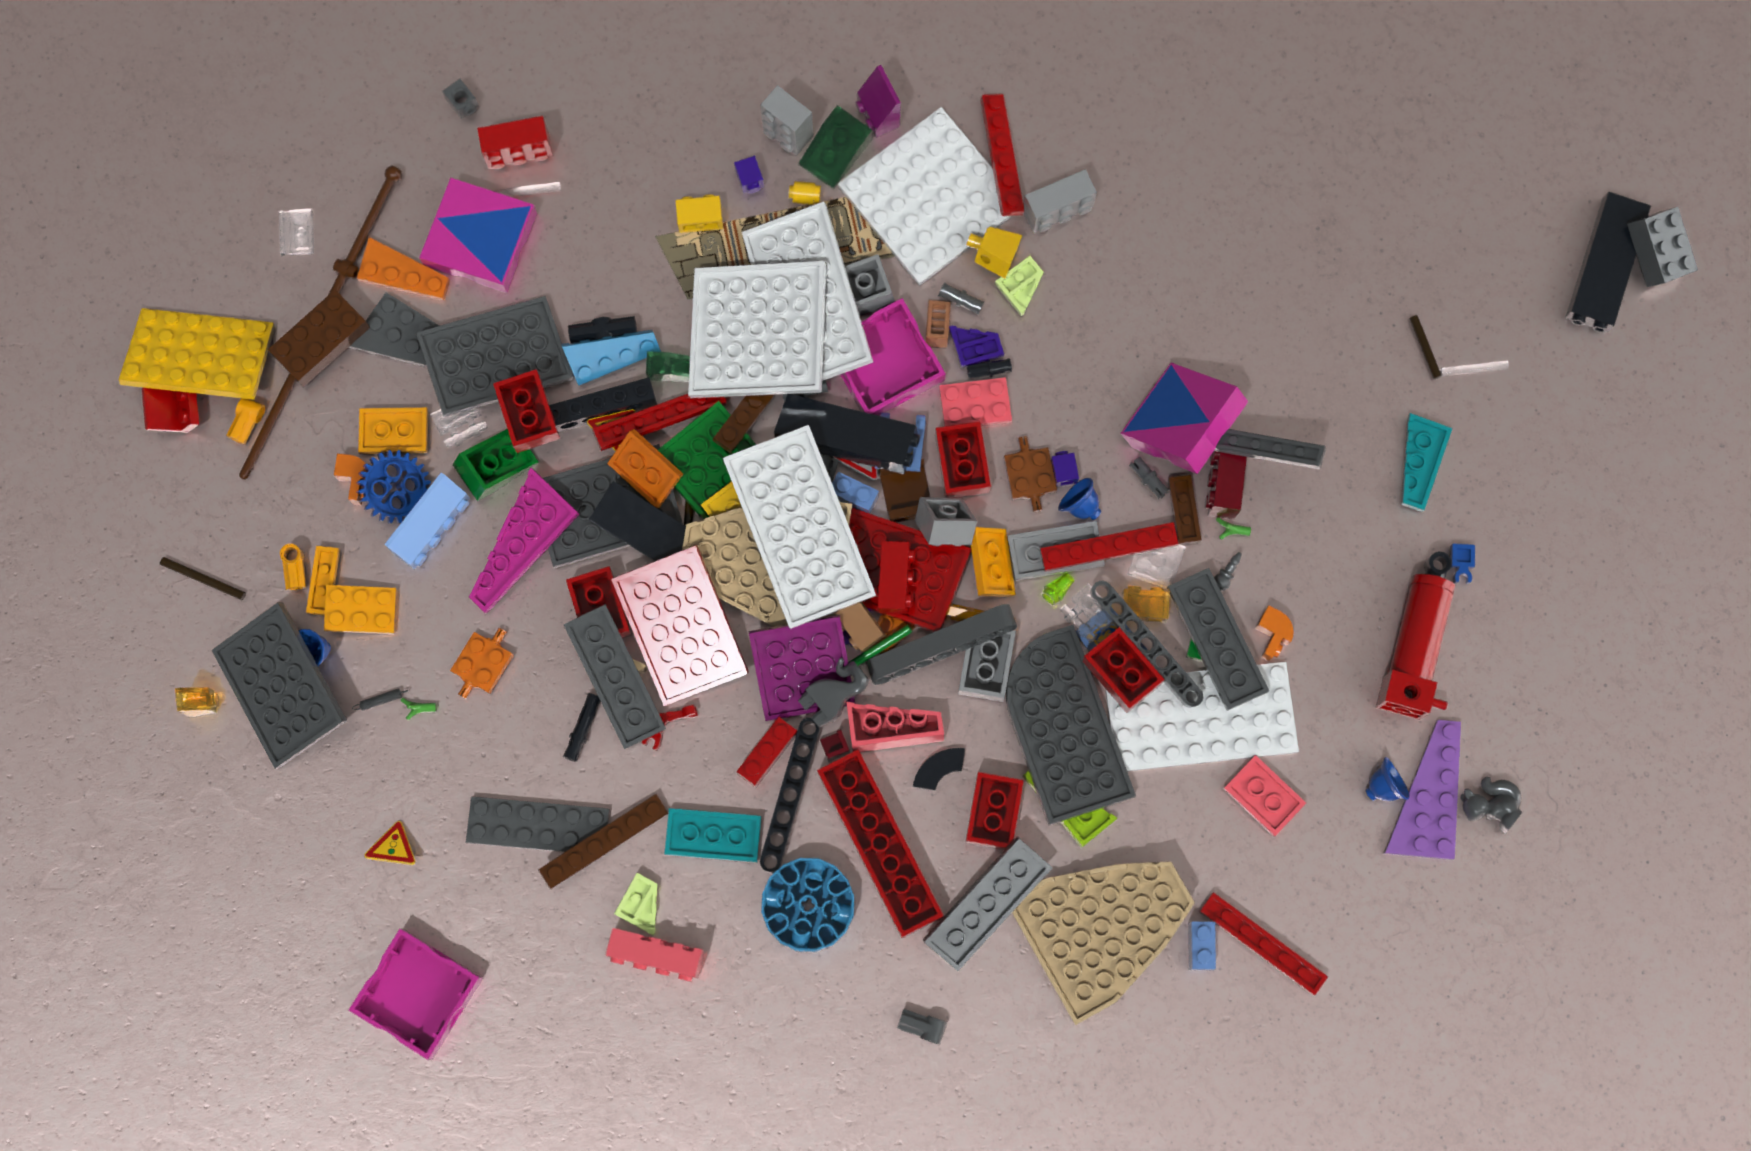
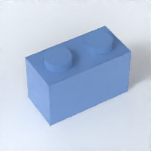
M838 472L832 485L839 502L852 504V508L871 514L879 497V491Z
M1215 922L1188 923L1189 970L1216 969Z

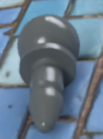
M1240 552L1231 558L1225 570L1220 569V573L1214 576L1220 591H1225L1230 587V580L1234 578L1231 573L1234 572L1240 563L1242 555Z

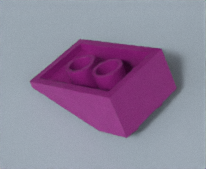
M879 65L857 92V101L855 102L859 113H864L867 119L865 124L868 131L873 132L876 138L900 127L901 102L882 65Z

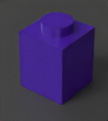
M755 156L734 162L735 172L743 194L747 192L749 194L756 193L764 187L763 177Z
M1068 451L1055 453V456L1051 458L1056 487L1078 483L1079 475L1075 454L1068 453Z

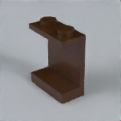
M921 459L920 472L906 471L904 475L879 469L890 521L899 523L914 520L920 497H930L924 469V459Z

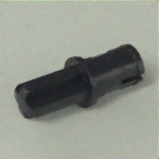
M1010 358L992 362L987 360L986 363L967 366V375L970 379L983 376L991 378L995 374L1012 372Z

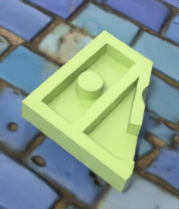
M1028 256L1008 271L1006 278L1000 277L997 279L995 285L1019 315L1022 316L1044 272L1033 258Z
M636 873L614 912L615 915L653 936L655 934L657 883Z

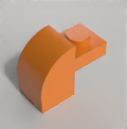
M337 453L334 476L339 481L351 482L348 500L352 504L362 505V502H359V500L364 495L357 493L358 490L362 489V486L356 484V482L364 479L359 475V472H367L363 467L366 463L357 456Z
M1269 605L1264 610L1255 628L1271 637L1261 657L1268 661L1273 656L1277 658L1283 648V645L1280 643L1288 646L1294 634L1290 619L1283 612Z

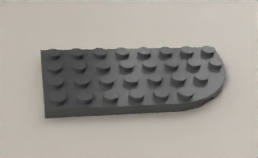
M1074 625L1051 631L1032 641L1014 662L1006 686V704L1009 717L1048 826L1136 797L1091 671L1082 662L1085 655Z

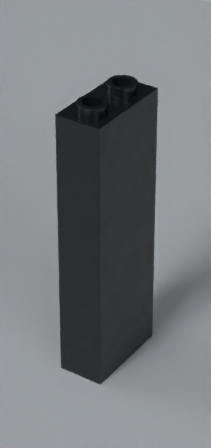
M1608 192L1602 199L1565 317L1571 320L1573 324L1587 325L1601 333L1609 332L1614 327L1636 257V251L1627 224L1648 216L1651 205L1612 192Z
M787 394L774 430L776 438L809 425L821 454L873 467L876 466L904 475L906 468L912 465L914 457L912 454L913 448H917L920 441V434H918L917 426L914 424L792 394Z
M614 481L589 518V521L653 561L682 551L686 526Z

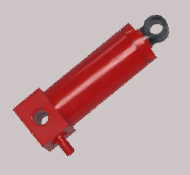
M1436 552L1431 555L1424 564L1425 574H1415L1412 577L1390 671L1382 679L1376 708L1419 720L1430 714L1432 707L1442 710L1447 709V701L1434 698L1438 682L1433 681L1455 589V584L1445 579L1446 573L1452 566L1450 556L1444 552ZM1434 560H1438L1442 563V570H1438L1434 567Z

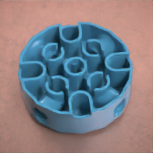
M799 858L784 864L770 876L762 893L761 912L769 932L780 944L797 952H818L835 945L847 933L854 917V895L848 879L836 866L819 858ZM808 899H811V903L815 907L805 911L802 903H806Z

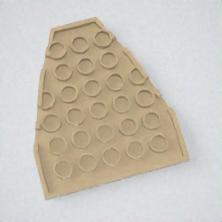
M839 502L849 525L852 504ZM742 508L733 509L686 524L682 550L695 545L698 546L716 593L721 600L773 627L788 624ZM835 612L821 618L835 616Z
M1171 861L1128 863L1045 878L1038 883L1012 913L1074 1024L1077 1025L1116 1003L1167 946L1195 904V901Z

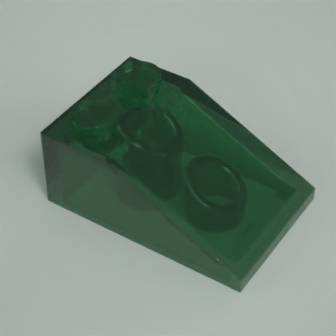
M837 105L824 121L798 165L834 190L873 140V130Z

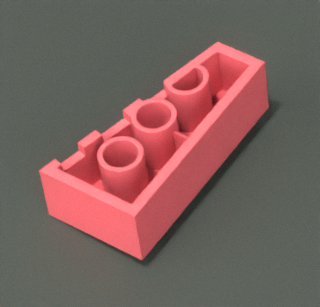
M846 702L853 752L856 750L865 752L944 741L941 712L918 709L906 710L898 709V707L889 706L888 708L871 704L860 705Z
M612 928L606 956L611 957L610 962L624 965V961L633 963V968L646 971L648 966L656 968L655 973L669 976L670 972L679 974L678 979L692 982V978L698 979L705 951Z

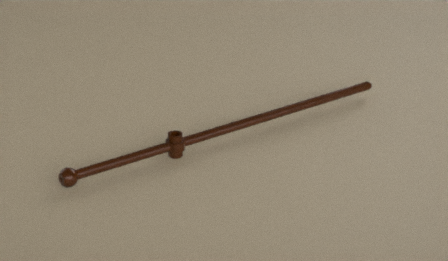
M395 166L386 168L384 173L386 179L347 258L344 260L337 259L333 265V271L337 272L338 276L329 294L335 289L339 293L346 279H355L357 277L359 267L355 266L354 262L393 184L402 177V172L399 168ZM290 373L239 473L242 479H247L296 381Z

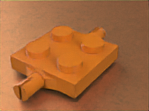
M498 628L492 639L484 638L476 632L472 634L450 670L465 682L458 695L466 699L473 687L491 694L514 656L500 645V642L507 633L506 631Z

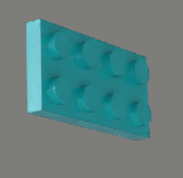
M669 808L664 855L757 863L761 816Z

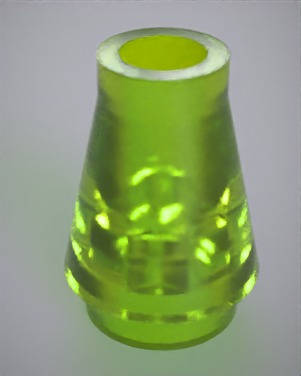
M1064 572L1062 576L1044 586V591L1041 593L1043 598L1051 605L1060 603L1070 586L1074 583V579L1070 574Z

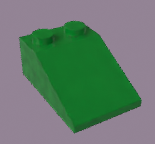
M508 429L459 453L452 465L473 496L479 501L498 491L529 470L530 467L532 468L538 464V460L530 449L517 453L513 447Z

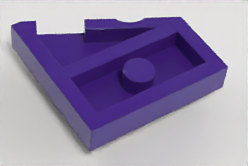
M953 325L949 326L961 368L1004 356L998 333L981 332L971 328L970 330L961 329Z

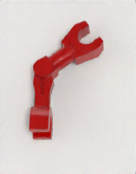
M694 705L683 707L682 710L669 711L659 715L666 726L668 722H673L680 718H693L698 716ZM662 731L642 740V744L647 746L648 741L654 739L655 744L652 749L657 751L661 747Z

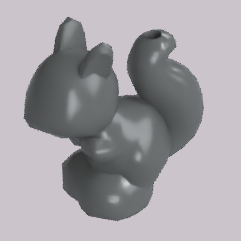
M1484 777L1481 781L1482 789L1487 794L1495 797L1488 801L1482 795L1474 794L1471 790L1465 789L1464 794H1461L1460 797L1463 802V811L1469 821L1479 820L1487 815L1486 818L1488 820H1499L1500 830L1506 834L1523 813L1519 809L1521 792L1514 783L1508 780H1498L1492 783L1490 777Z

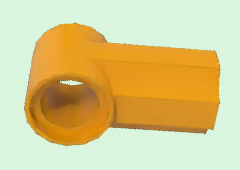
M241 398L236 406V416L226 436L245 445L255 424H258L263 418L265 405L251 399Z
M286 544L280 550L286 590L307 588L303 562L305 555L302 549L295 544ZM297 550V557L294 560H288V552Z

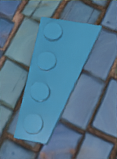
M652 330L627 333L618 337H602L603 339L583 340L580 343L561 344L578 386L661 352Z

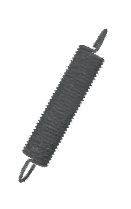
M398 688L360 701V704L357 705L360 706L362 711L402 698L401 693L408 692L409 690L401 692Z

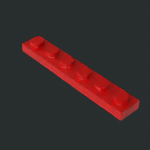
M1003 94L982 95L980 101L1001 216H1020L1024 213V205Z
M688 394L592 428L593 434L600 450L603 451L620 445L629 431L633 429L641 436L701 415L718 401L725 406L727 401L725 397L690 398Z
M1174 522L1044 547L1040 548L1044 572L1178 546L1179 543Z
M1214 892L1199 912L1215 922L1216 925L1311 995L1315 996L1328 978L1327 975Z

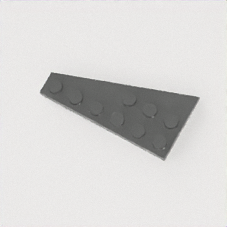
M386 292L366 319L370 328L350 345L349 349H358L370 354H378L394 360L425 367L426 363L416 332L439 325Z

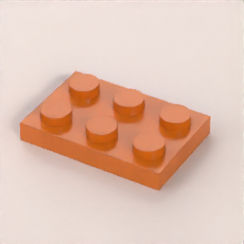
M635 429L629 431L607 463L656 508L663 504L683 476V473Z

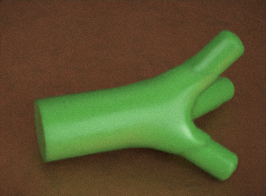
M1220 517L1216 518V521L1226 528V531L1219 536L1220 539L1233 534L1250 536L1251 527L1234 525L1222 520Z
M405 698L401 699V702L407 705L408 709H411V712L406 716L407 720H410L418 713L436 712V703H416Z

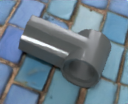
M903 1009L897 1028L940 1045L947 1022Z

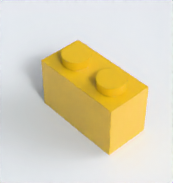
M709 194L701 198L683 197L680 200H676L679 233L723 229L720 196Z

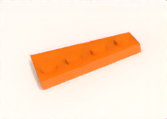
M370 237L357 276L358 281L442 301L445 299L450 282L448 277Z

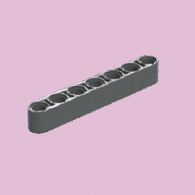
M1106 581L1096 582L1090 590L1092 600L1117 629L1119 627L1165 679L1164 683L1184 706L1191 708L1200 705L1203 701V692L1115 589ZM1096 587H1105L1107 596L1104 598L1098 597L1095 593ZM1113 603L1121 605L1122 613L1120 615H1114L1110 611ZM1127 621H1134L1136 623L1137 631L1135 633H1130L1126 630L1125 625ZM1143 638H1148L1152 642V648L1148 651L1141 647L1140 643ZM1160 655L1167 659V666L1165 668H1160L1156 664V658ZM1173 673H1178L1182 677V683L1179 686L1171 682ZM1190 690L1197 694V701L1195 703H1189L1186 699V694Z
M1009 604L996 606L867 660L866 664L872 683L874 685L884 684L1016 629L1017 625Z

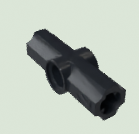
M635 316L616 319L599 317L593 319L592 322L568 325L570 344L580 343L583 340L603 339L602 337L623 336V334L637 332Z

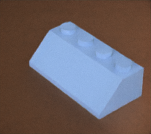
M441 472L384 545L413 569L417 565L421 566L426 560V554L431 547L435 548L439 544L442 533L453 526L456 515L459 512L462 513L467 508L469 496Z

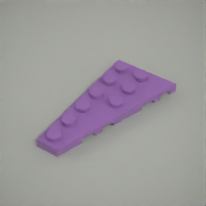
M1436 721L1422 760H1420L1416 775L1409 788L1410 797L1403 803L1399 818L1383 854L1447 860L1455 859L1461 722Z

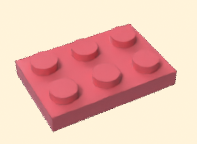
M1006 377L939 385L944 426L979 421L981 426L1012 422Z
M1256 755L1223 788L1273 837L1306 804L1298 794Z

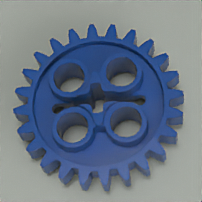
M391 450L386 451V457L382 453H378V460L374 457L370 458L372 465H363L367 472H359V475L364 479L356 482V484L362 486V489L358 490L357 493L364 495L359 502H367L364 510L370 508L373 510L371 517L380 514V522L387 517L388 524H391L394 518L400 524L402 523V517L406 518L428 490L426 485L430 484L431 481L424 479L429 474L428 472H421L424 464L418 466L415 464L417 457L409 460L408 452L401 457L400 450L396 451L394 456ZM389 465L396 468L395 477L387 474V467ZM406 471L407 474L396 486L398 490L393 491L386 502L382 503L381 501L384 496L392 489L390 484L397 482L402 472ZM407 479L414 482L415 488L413 491H409L405 487ZM375 483H379L383 487L381 495H377L374 492L373 486ZM393 497L401 500V507L399 509L392 506Z

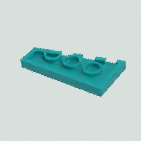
M1409 413L1401 505L1420 512L1425 510L1453 428Z

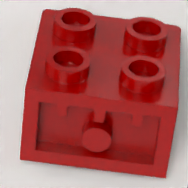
M142 387L146 430L188 433L199 425L196 393Z

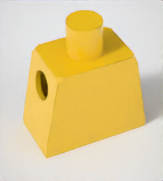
M988 227L984 237L971 233L966 245L978 250L974 260L977 264L1002 278H1006L1023 235Z

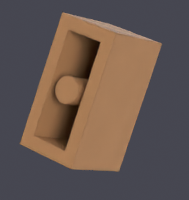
M863 602L846 607L835 613V615H840L842 631L846 630L851 638L848 640L855 650L860 649L865 652L887 636Z

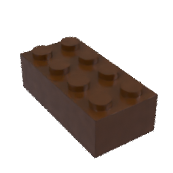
M335 289L268 350L304 388L370 327L362 316Z

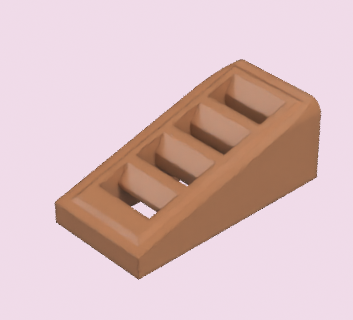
M928 300L925 342L930 347L947 348L951 302ZM932 310H943L945 313L932 312ZM932 319H945V321H938ZM931 327H933V328H944V330L931 329Z

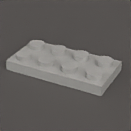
M1097 521L1008 535L1007 540L1015 581L1105 566V562L1102 560L1044 572L1040 548L1100 537Z

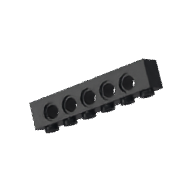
M648 377L551 404L550 408L559 433L587 425L588 419L631 409L638 411L655 406L657 402L650 378Z

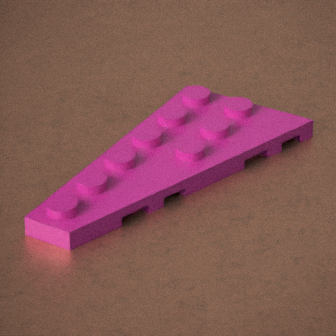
M531 467L524 486L520 488L514 507H511L496 539L498 541L487 558L488 562L483 572L480 573L469 596L484 613H488L580 514Z

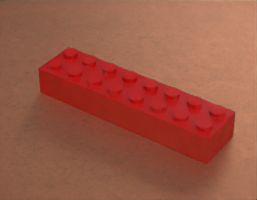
M856 750L818 769L817 774L901 939L943 918L944 915L860 751Z

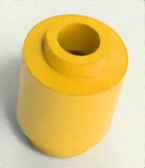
M794 181V185L789 186V198L793 199V203L808 205L820 203L821 185H816V183Z

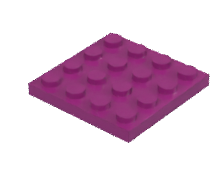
M840 615L818 618L792 629L786 624L749 631L765 721L775 720L778 717L786 718L820 711L821 709L816 703L808 710H805L798 701L807 692L805 689L818 680L832 679L852 682L851 675L843 678L836 672L839 658L844 660L843 667L848 665ZM851 697L847 702L855 703V697Z

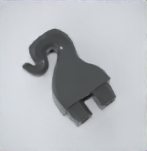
M839 658L836 665L837 674L843 678L853 675V682L832 679L818 680L805 689L807 692L798 700L805 710H808L815 703L821 709L811 717L818 727L828 722H834L842 714L847 700L866 689L869 679L855 661L843 667L844 660Z

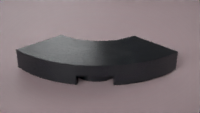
M965 748L946 749L927 759L915 776L913 788L935 791L938 782L944 776L952 772H961Z

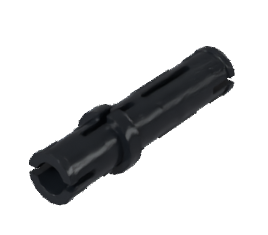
M587 694L573 733L569 735L570 741L563 758L577 762L583 744H586L588 740L586 737L600 704V699L597 695Z

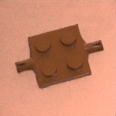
M1024 436V438H1018L1021 451L1015 454L1004 455V462L1012 501L1031 499L1033 512H1037V508L1039 512L1042 511L1040 498L1046 494L1057 493V487L1049 449H1030L1028 437Z

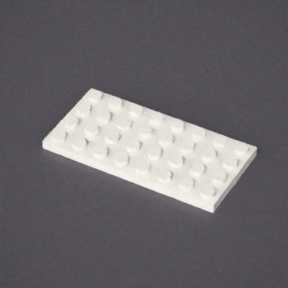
M825 202L742 232L751 265L824 261L826 263L822 381L874 362Z
M809 425L723 458L790 629L876 596Z
M1278 662L1257 665L1269 692L1228 711L1207 670L1186 672L1203 692L1201 704L1191 708L1184 706L1164 682L1128 713L1123 710L1105 689L1109 723L1127 772L1253 758L1255 755L1257 757L1298 753L1299 748L1287 663ZM1178 673L1172 674L1171 682L1179 686L1182 683L1181 675ZM1188 691L1186 694L1187 701L1195 703L1197 701V694L1194 691Z

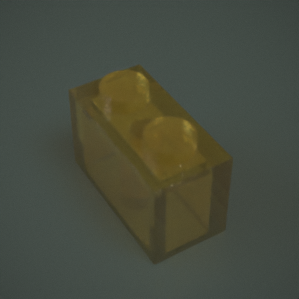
M1128 586V589L1122 591V599L1141 621L1166 623L1169 616L1170 592H1165L1164 588L1159 587L1141 590L1140 586Z

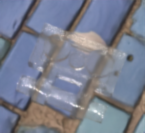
M478 407L443 417L441 409L430 414L441 436L448 432L450 433L451 437L444 440L447 448L454 445L459 446L463 444L462 441L472 436L476 438L481 435V432L488 429L485 421L478 424L474 421V419L482 416ZM468 423L470 428L457 433L456 428Z
M1087 584L1072 597V602L1076 606L1070 609L1065 604L1061 607L1060 611L1065 615L1064 619L1078 629V634L1082 638L1085 637L1091 643L1097 637L1092 632V629L1097 627L1103 633L1113 623L1092 600L1090 596L1092 587ZM1110 607V611L1112 612V614L1118 615V614ZM1082 612L1089 619L1085 624L1078 617Z

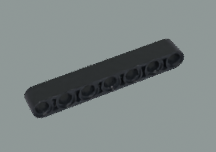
M809 717L803 719L799 724L760 858L762 869L770 874L775 873L782 865L820 734V727ZM806 724H813L816 727V731L811 735H807L803 732V728ZM800 746H807L810 751L807 756L800 757L796 753L797 749ZM793 768L802 769V777L799 779L792 778L790 776L791 770ZM787 790H794L797 793V797L793 801L784 799V793ZM781 812H787L790 815V820L785 824L777 820V816ZM780 834L784 837V841L780 846L772 845L771 838L773 835ZM769 856L777 859V865L771 869L764 865L765 859Z

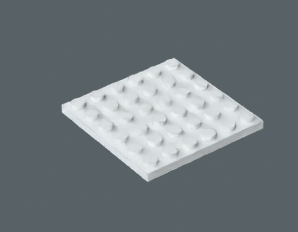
M942 107L838 183V188L919 286L971 248L966 245L971 233L984 237L988 227L997 228L1012 217L1001 216L993 168Z
M824 261L695 268L688 396L690 398L822 392L826 263Z

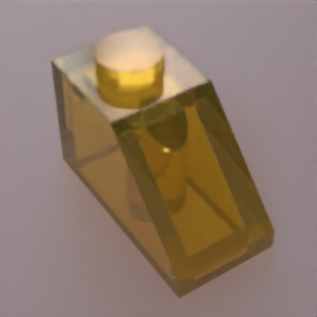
M209 687L175 688L178 712L188 717L217 713L216 707L219 706V697Z

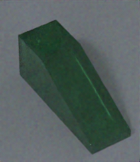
M647 351L646 376L650 378V381L689 382L690 356L670 352Z

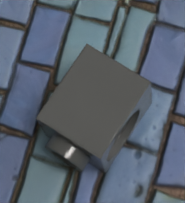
M458 79L442 91L448 103L461 119L465 116H470L479 107L476 98L461 79ZM460 98H467L465 102L457 103Z

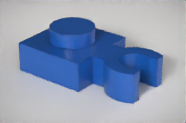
M1450 545L1451 568H1457V572L1453 576V582L1458 583L1459 576L1464 575L1466 577V584L1471 583L1472 574L1468 569L1475 567V545Z

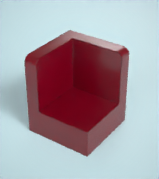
M841 729L837 730V733L820 739L828 762L850 754Z

